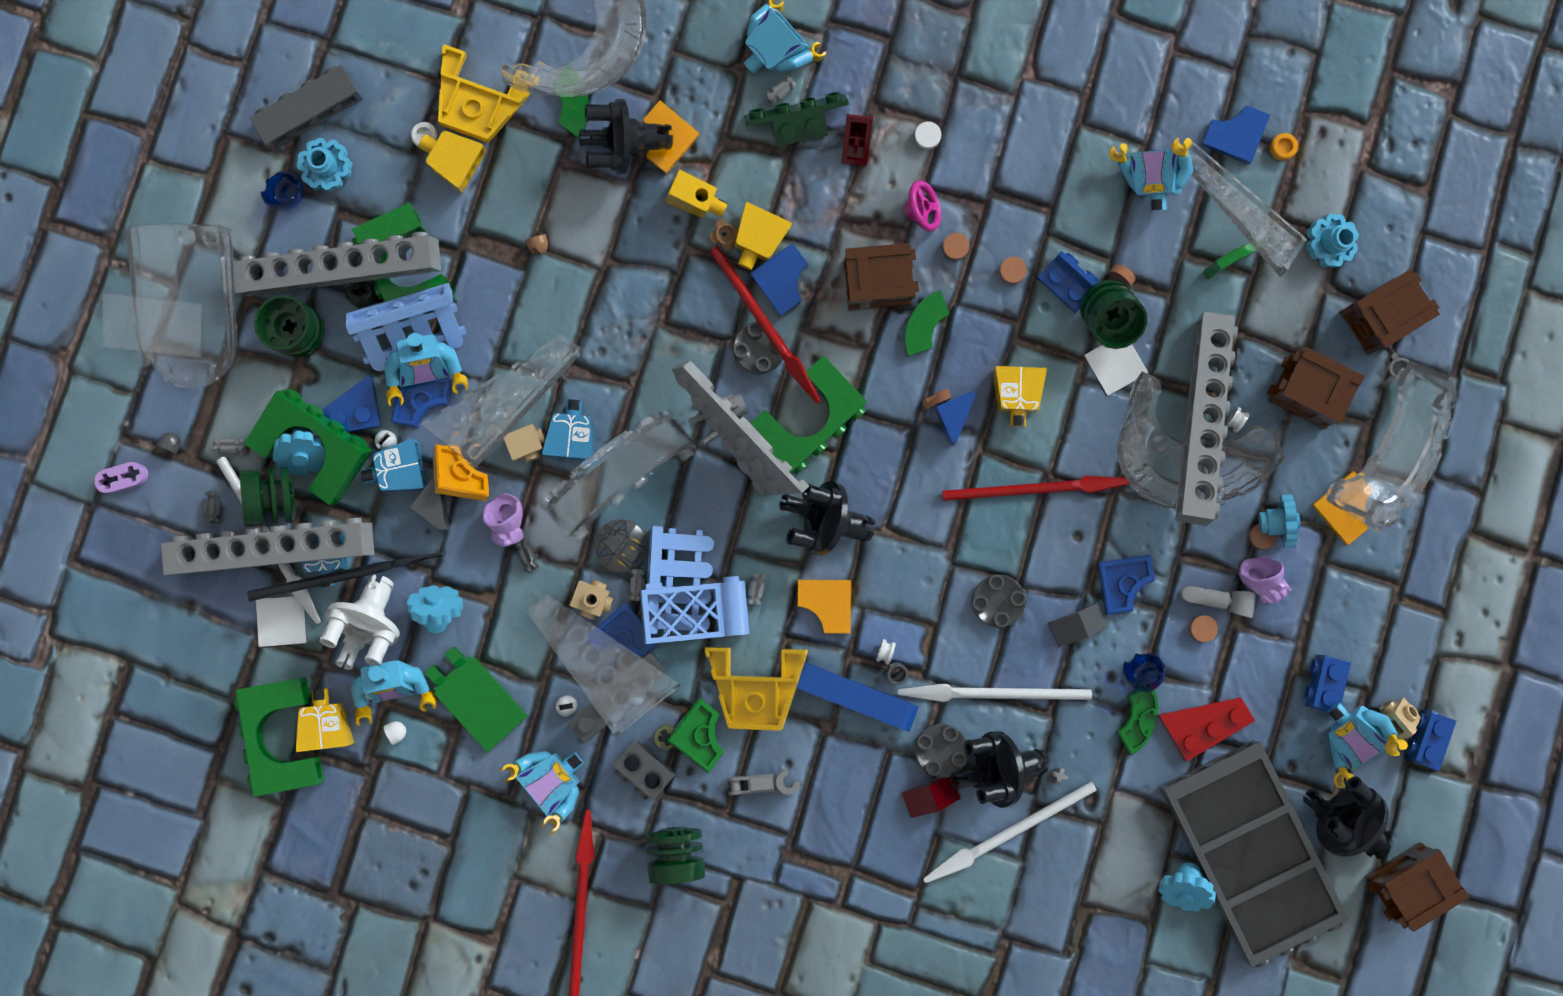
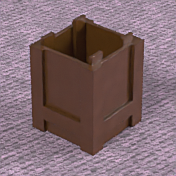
M910 243L845 249L844 270L848 311L911 306V300L916 299L915 292H919L918 281H913L912 260H916L915 249H910Z
M1410 269L1339 311L1362 345V349L1367 356L1379 349L1387 348L1440 315L1437 310L1439 306L1434 299L1430 301L1420 286L1419 282L1422 280L1417 272L1413 273Z
M1305 347L1302 351L1297 350L1295 354H1291L1289 358L1284 357L1280 365L1284 367V370L1276 386L1271 384L1266 394L1270 395L1268 402L1322 429H1327L1328 426L1342 424L1355 393L1365 376Z
M1421 842L1365 875L1369 880L1366 885L1370 892L1374 893L1376 891L1385 905L1386 910L1383 913L1388 921L1393 920L1397 924L1400 923L1403 929L1408 927L1413 932L1470 898L1447 863L1441 850L1429 848Z

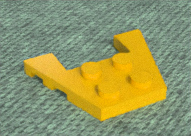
M443 44L438 123L442 127L489 143L537 89L540 80L537 77L517 71L508 94L458 77L467 57L466 52Z
M705 647V654L711 664V674L720 694L718 697L728 729L782 730L808 650L782 649L781 677L731 675V647Z

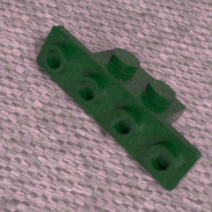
M832 92L826 94L825 98L815 100L814 97L801 99L799 104L781 103L775 105L774 109L766 111L763 108L753 109L749 111L748 115H744V121L747 127L772 122L775 141L778 147L828 136L824 110L849 105L845 94Z

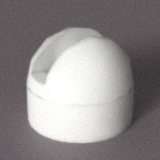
M382 430L376 434L374 442L378 449L384 450L396 445L397 437L389 430ZM388 434L390 437L380 445L379 442Z
M570 695L562 696L556 702V711L563 717L572 716L578 709L576 699ZM569 703L573 705V708L560 710L559 706Z
M390 722L383 726L385 734L392 745L402 741L405 737L406 727L401 722Z

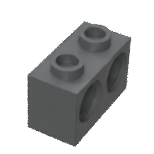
M637 739L633 740L612 765L616 768L614 773L624 782L630 780L637 787L634 790L645 800L649 797L654 800L676 774ZM633 755L639 759L640 765L638 769L632 770L626 766L625 761L628 756ZM647 774H657L660 778V784L657 787L649 786L646 783Z

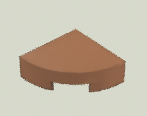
M944 389L931 397L923 399L921 403L924 410H928L949 401L951 395L948 389Z

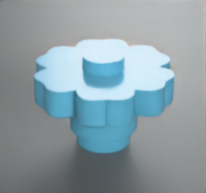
M317 138L315 141L308 142L306 145L307 151H302L298 155L297 168L303 172L302 180L313 190L323 188L327 192H332L335 189H340L343 186V179H348L351 176L353 166L351 160L347 158V149L334 139L326 142L323 138Z
M1331 213L1324 215L1322 219L1313 221L1306 232L1310 239L1306 243V249L1309 252L1310 258L1313 260L1319 259L1322 267H1339L1343 262L1351 261L1354 254L1358 251L1355 241L1358 239L1359 234L1354 223L1345 222V217L1342 214L1336 215Z
M296 427L290 434H282L280 438L275 440L273 461L278 468L287 467L290 474L307 475L309 471L319 472L325 461V447L321 438H315L311 429Z
M1293 494L1280 495L1277 509H1266V512H1259L1260 533H1267L1268 536L1280 535L1283 548H1296L1298 529H1300V515L1296 511Z
M432 585L420 588L419 593L411 594L407 600V612L411 614V619L424 625L430 633L445 631L452 618L459 617L463 610V600L459 597L458 591L448 586L439 588Z
M1193 863L1181 864L1173 876L1165 875L1160 880L1159 893L1162 894L1161 899L1170 906H1179L1184 911L1198 912L1201 908L1210 909L1215 903L1216 892L1213 891L1214 885L1203 878L1201 868Z

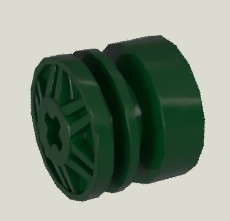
M1100 281L1091 286L1083 295L1080 303V315L1096 340L1106 348H1126L1135 343L1144 334L1147 326V312L1129 287L1121 281Z
M287 295L273 296L264 301L257 310L254 319L255 333L260 342L272 350L293 358L306 357L316 351L322 343L325 333L324 321L320 314L309 305Z
M287 467L280 468L281 480H275L274 468H269L268 481H262L258 469L240 471V489L245 527L263 526L265 513H271L274 524H279L278 512H284L285 523H292L295 498L293 481L290 478Z
M684 826L668 827L645 835L646 843L658 844L646 849L647 854L659 856V859L648 863L649 883L676 884L705 878L704 858L692 856L691 854L703 849V843L690 842L702 838V829Z

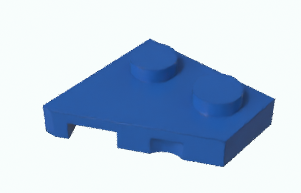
M372 376L364 378L323 409L324 416L330 420L340 422L348 433L382 427L374 378Z

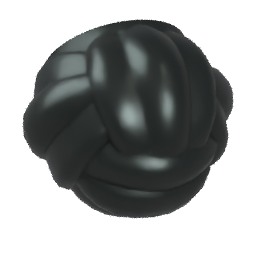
M367 281L351 283L345 293L350 303L357 308L367 307L377 296L374 287Z

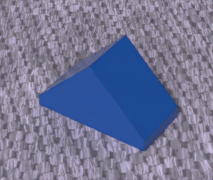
M969 392L934 409L949 444L955 445L957 443L976 393Z

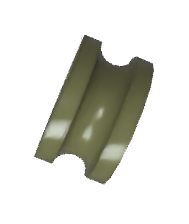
M663 725L655 732L654 740L659 748L664 750L673 748L671 744H666L665 741H660L659 735H663L661 731L667 730L668 733H671L674 729L673 726Z

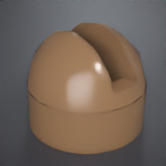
M546 234L526 239L527 247L531 253L540 255L547 251L548 240Z

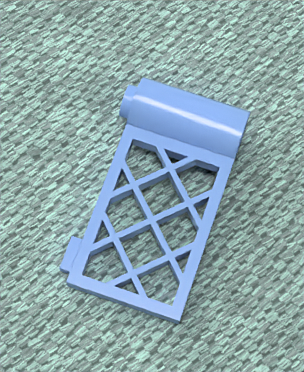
M739 576L723 577L724 583L669 588H662V583L645 584V590H640L644 644L750 634L745 581H740ZM713 589L714 601L709 607H706L697 598L704 590ZM689 591H697V593L692 595ZM678 592H684L691 598L683 610L671 601ZM664 593H672L669 598L664 595ZM657 594L665 601L656 613L648 607L647 595ZM694 602L705 610L697 622L686 614ZM668 604L679 613L671 625L659 616ZM649 613H650L651 615H653V617L651 618L650 621H649ZM708 614L716 620L717 632L708 633L700 626ZM682 617L693 625L687 635H681L674 629ZM657 619L668 629L661 637L651 638L650 626ZM696 629H698L701 632L698 634H693ZM670 631L676 635L666 637L670 633Z

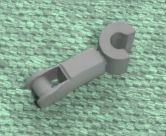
M1193 586L1184 587L1180 590L1179 596L1184 602L1220 609L1228 608L1229 612L1253 618L1256 600L1255 592L1233 591L1230 596L1228 592Z
M789 769L783 770L777 777H774V773L729 777L727 781H730L731 791L728 792V795L775 792V788H778L783 794L791 795L799 790L802 780H796L792 786L785 785L784 779L788 776ZM741 780H748L749 790H741Z

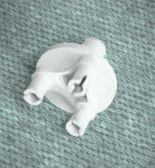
M372 575L368 579V583L364 587L358 601L354 603L336 602L330 604L327 608L325 617L328 624L319 641L327 647L334 648L337 646L341 633L345 635L343 640L344 646L336 660L337 666L342 667L347 658L344 669L351 670L359 650H362L365 644L371 646L364 660L373 666H381L388 647L397 643L400 632L396 625L385 617L384 613L394 584L384 576L380 583L375 581L376 575Z

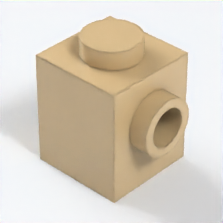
M530 424L503 435L514 462L517 463L524 459L526 462H531L541 457L540 453L543 451V444H545L546 440L541 428L537 429L535 425Z

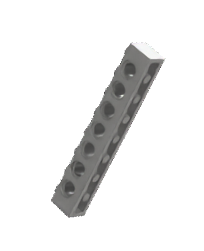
M427 232L412 233L410 238L394 235L388 236L387 241L378 242V239H365L359 245L343 242L338 243L337 248L314 246L312 251L304 252L303 249H291L285 255L270 252L264 253L263 258L241 256L239 261L229 262L232 294L250 297L441 271L439 240L429 236ZM412 248V256L407 260L406 253ZM384 252H387V259L382 263L381 257ZM361 255L362 262L359 266H357V258ZM337 259V265L332 269V262ZM312 262V269L308 273L307 267ZM287 266V273L283 275V270ZM263 269V275L259 279V272Z
M1203 312L1196 322L1175 521L1208 526L1219 515L1220 503L1216 501L1217 493H1220L1223 482L1222 477H1219L1220 467L1223 466L1225 461L1222 442H1225L1228 433V427L1224 426V422L1230 410V401H1227V393L1231 390L1233 377L1229 376L1230 367L1233 366L1235 360V351H1232V343L1235 342L1238 333V327L1234 326L1235 316ZM1211 340L1219 342L1221 347H1215ZM1208 364L1214 365L1218 372L1211 371ZM1206 389L1212 390L1216 397H1210L1206 393ZM1203 414L1210 415L1213 419V423L1207 422L1204 419ZM1200 439L1207 440L1210 443V448H1205L1201 444ZM1198 464L1204 465L1208 470V474L1201 473L1198 469ZM1195 490L1202 491L1205 495V500L1199 499L1195 494Z
M361 518L345 519V524L337 525L336 520L321 521L319 522L320 527L313 528L311 523L294 524L295 529L287 530L286 526L270 527V532L262 533V528L245 529V535H237V531L220 532V537L213 538V533L196 534V540H189L188 536L171 537L172 542L161 543L163 575H179L375 555L372 523H362ZM341 533H343L345 537L343 545L339 541ZM316 536H318L319 538L318 547H316L314 543ZM291 538L294 540L293 549L290 548ZM266 541L269 543L268 552L265 550ZM242 544L244 545V553H243V554L241 553V550H240V547H241ZM217 547L220 550L219 556L216 554ZM193 549H194V551H195V557H194V559H193V557H192V550H193Z

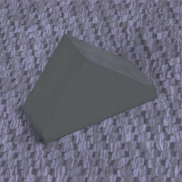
M432 477L410 508L439 530L450 531L446 496L435 493L434 477Z
M1098 602L1048 622L1058 647L1088 638L1108 627Z

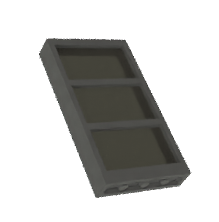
M1252 740L1158 786L1196 864L1201 868L1203 878L1214 885L1213 891L1216 892L1215 903L1244 961L1251 967H1262L1270 962V958L1278 954L1286 955L1294 950V946L1302 942H1313L1318 938V934L1326 930L1328 932L1337 930L1342 927L1343 922L1349 920L1261 742Z

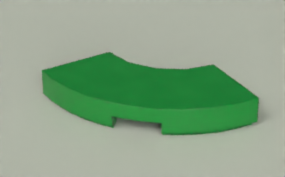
M567 66L552 86L562 101V113L558 120V125L580 139L582 136H579V130H585L588 123L585 120V104H589V100L581 79Z
M941 290L922 300L911 314L905 330V351L907 357L933 348V330L939 321L949 316Z
M1152 683L1127 695L1130 705L1129 716L1125 724L1116 731L1130 756L1139 751L1153 733L1152 731L1158 716V699Z

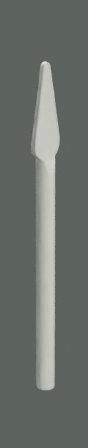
M224 456L216 462L242 504L240 480ZM265 522L263 526H255V528H262V533L270 532ZM266 541L265 544H266L267 548L269 549V543H268V541ZM290 563L278 565L287 579L286 583L302 579L301 576L294 572ZM308 590L291 592L314 622L319 624L321 620Z
M937 684L897 690L898 695L941 702L949 701L951 698L1092 700L1091 689L951 688L948 684Z
M1092 781L970 850H959L924 878V882L928 883L973 865L974 859L1097 791Z

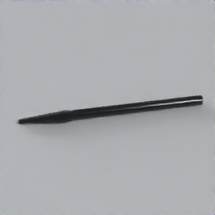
M445 551L393 561H382L247 591L249 602L385 572L393 568L443 556Z

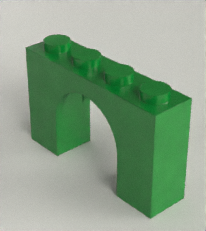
M409 202L353 228L352 231L355 237L352 238V242L354 245L362 244V240L378 239V242L387 241L388 236L394 235L410 238L412 233L426 231L416 209ZM384 252L381 257L382 263L387 259V252ZM440 274L418 285L402 287L392 283L390 278L375 280L377 284L373 287L380 300L384 299L386 302L449 283V281L443 274ZM452 290L453 303H457V298Z
M824 355L806 371L813 387L825 399L828 406L829 418L821 431L809 437L791 435L781 427L766 409L750 423L773 447L774 451L772 454L782 462L786 461L792 467L789 471L791 474L793 472L796 475L801 473L808 466L806 460L814 454L815 457H818L828 447L825 443L832 436L837 439L846 431L847 428L844 425L851 418L856 421L866 412L864 406L867 404V401Z
M292 389L276 391L244 444L267 459L273 457L274 442L282 434H290L298 426L313 430L324 444L325 461L308 490L329 505L340 502L373 450L366 446L365 440L346 432L344 425L340 422L330 420L324 416V412L319 407L312 404L309 405L303 401L302 396Z
M307 677L236 690L234 705L240 713L241 722H239L238 729L241 738H244L245 749H243V759L249 767L250 775H248L247 783L249 790L253 791V797L318 785L325 782L320 756L294 761L280 760L268 751L263 739L264 726L273 713L283 708L311 703Z

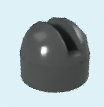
M167 432L162 434L156 445L177 454L181 441L176 434Z
M892 663L886 669V677L892 684L901 685L908 679V670L901 663ZM900 667L901 670H899L898 672H896V673L891 677L890 674H892L896 669H898V668Z

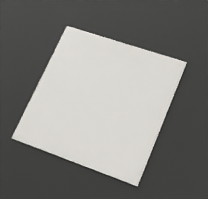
M1101 345L1084 355L1108 396L1148 373L1133 345L1120 349L1106 348Z
M294 596L256 600L259 647L306 643L304 608Z

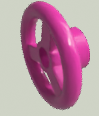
M922 180L915 181L909 189V200L905 203L906 214L910 220L916 221L922 229L929 232L934 231L941 222V207L938 197L927 182ZM921 189H923L927 193L931 202H929V200L925 198ZM932 211L934 216L930 224L927 222L928 213Z

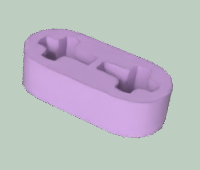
M124 463L98 472L95 476L94 484L100 492L107 494L118 493L143 485L148 479V470L140 463ZM133 469L138 470L140 473L136 475V480L125 478V475L133 473ZM107 476L118 478V481L110 483V487L104 485Z

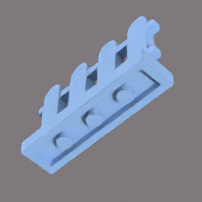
M449 283L346 313V328L349 335L353 334L355 342H361L366 353L363 356L364 363H370L376 371L385 370V361L392 352L396 351V342L407 339L403 327L411 325L414 333H419L422 336L435 335L438 342L446 340L447 344L452 348L461 347L463 344L462 335L466 334L465 327H459L453 312H457V307L453 303L452 290ZM437 318L443 332L433 334L428 320ZM386 333L392 347L383 350L377 335Z
M652 526L649 531L646 584L660 583V577L666 576V583L662 588L673 587V577L693 578V585H700V579L710 577L713 572L712 566L709 563L701 562L702 552H709L713 549V539L709 536H703V530H696L695 535L676 534V529L669 528L668 533H663V527ZM662 550H667V560H661ZM675 551L694 552V562L674 560ZM704 590L697 599L706 605L711 600V593L708 590ZM689 591L692 595L697 593V591ZM678 592L671 601L674 604H688L691 598L684 592ZM664 593V595H665L667 598H669V596L672 594V593ZM657 594L647 595L648 607L656 613L659 610V603H664L665 601ZM694 602L691 605V615L688 616L697 622L702 615H698L699 605ZM668 604L664 609V613H661L659 616L671 625L679 614H671L672 607ZM649 613V621H650L651 618L653 617V615H651V614ZM682 617L674 629L690 631L693 625ZM707 617L700 624L704 630H707L710 626V621ZM656 619L650 626L651 635L657 634L658 629L663 630L664 633L668 628ZM696 629L693 634H697L700 631Z

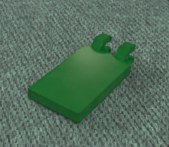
M454 646L445 653V656L456 666L451 673L446 676L436 664L429 667L424 673L436 684L433 688L436 691L434 694L488 753L529 715L476 657L471 658L468 656L466 658Z

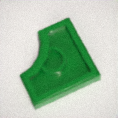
M1252 240L1217 259L1203 272L1207 280L1253 254L1259 249L1257 243Z
M697 698L667 737L666 741L705 773H709L724 753L718 745L715 736V725L720 714L701 698Z

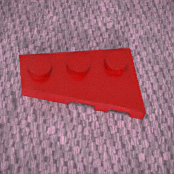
M1241 697L1158 714L1159 719L1184 761H1189L1255 721Z

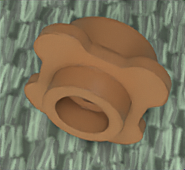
M719 219L715 222L716 227L713 233L709 234V240L711 243L722 245L724 250H729L733 247L732 242L736 238L738 227L726 223L724 219ZM723 232L726 233V237L722 236Z

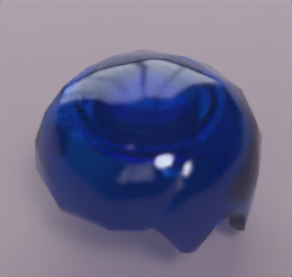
M289 171L275 173L272 177L265 180L266 188L260 192L265 204L278 211H290L300 204L304 193V186L297 175Z
M1136 653L1130 662H1124L1122 674L1133 689L1139 692H1151L1165 681L1167 672L1166 666L1160 657L1151 653Z

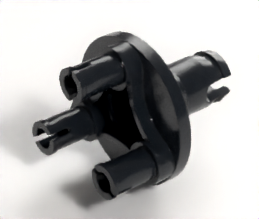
M615 99L614 102H609V105L585 104L586 122L609 121L608 127H603L602 130L580 129L579 136L590 137V139H579L580 146H603V148H608L610 151L587 152V169L610 168L611 171H616L618 175H625L629 168L630 156H635L642 150H669L672 148L673 135H669V130L672 129V126L669 124H642L635 118H629L625 99Z
M828 481L820 487L808 483L809 487L802 493L803 499L790 496L789 494H783L781 497L786 502L780 501V510L797 513L805 519L804 531L794 527L789 529L786 537L787 544L807 548L812 554L819 556L828 554L836 546L840 537L869 541L875 533L863 529L867 524H875L873 518L848 510L847 493L840 483Z
M988 732L981 738L965 741V753L969 757L975 756L976 766L967 771L953 772L950 776V782L959 780L958 783L951 784L955 790L970 786L978 788L976 795L981 804L991 802L999 808L1011 807L1020 800L1026 778L1037 775L1041 776L1047 773L1049 769L1047 767L1039 768L1037 763L1048 761L1049 759L1043 750L1034 749L1033 751L1019 752L1013 740L1004 732Z
M1354 776L1348 779L1345 784L1347 790L1340 792L1330 801L1325 800L1316 789H1310L1305 793L1311 801L1306 796H1303V801L1315 812V816L1318 818L1316 825L1317 837L1327 851L1342 857L1354 856L1365 852L1367 856L1372 857L1375 855L1377 859L1384 858L1390 852L1391 843L1383 834L1389 819L1387 803L1373 788H1368L1359 777Z

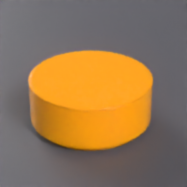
M1281 133L1271 141L1269 150L1272 157L1276 160L1286 161L1296 154L1298 143L1291 134Z

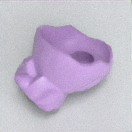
M505 493L499 495L484 507L483 522L492 530V542L498 546L505 547L520 542L523 539L524 533L520 528L523 508L519 499Z
M1264 555L1253 559H1246L1241 563L1239 568L1241 581L1249 590L1259 595L1262 603H1277L1283 600L1287 594L1291 593V588L1283 578L1284 566L1281 562Z

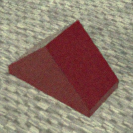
M847 114L841 163L867 166L873 117Z
M950 777L937 778L901 792L911 818L939 812L960 800L961 797L958 790H955L951 785L955 782H950Z

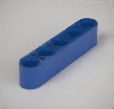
M807 662L804 663L797 689L909 732L919 709L917 705Z

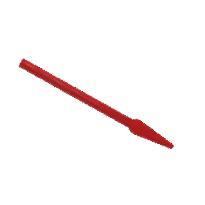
M718 246L713 247L710 250L711 255L784 360L786 370L816 404L820 403V398L800 360L793 356L721 249Z
M1084 476L1080 480L943 490L942 500L950 501L1079 490L1084 493H1094L1130 485L1135 480L1133 478Z
M589 809L585 810L575 854V860L579 865L569 996H579L589 865L594 859L592 821Z

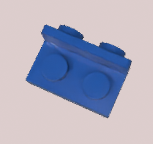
M1061 251L1037 277V280L1071 311L1076 313L1080 309L1083 295L1091 286L1097 284L1098 279L1090 271L1087 270L1085 272L1079 267V262L1070 253L1065 254Z
M1317 654L1316 659H1313L1310 665V674L1312 676L1310 685H1307L1304 691L1305 706L1328 712L1336 703L1340 702L1342 704L1351 662Z
M1422 709V712L1419 713L1421 719L1416 727L1417 731L1407 743L1405 759L1440 771L1457 721L1437 714L1435 711Z

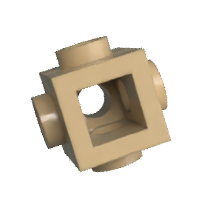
M593 579L591 584L579 580L570 606L580 609L579 615L595 620L596 616L603 617L604 612L609 613L614 598L610 597L612 592L606 590L607 584ZM592 595H595L597 598L595 604H592L590 601Z
M1404 697L1395 702L1389 700L1379 708L1380 713L1387 715L1398 733L1397 739H1407L1416 733V727L1421 717L1417 709L1409 704Z

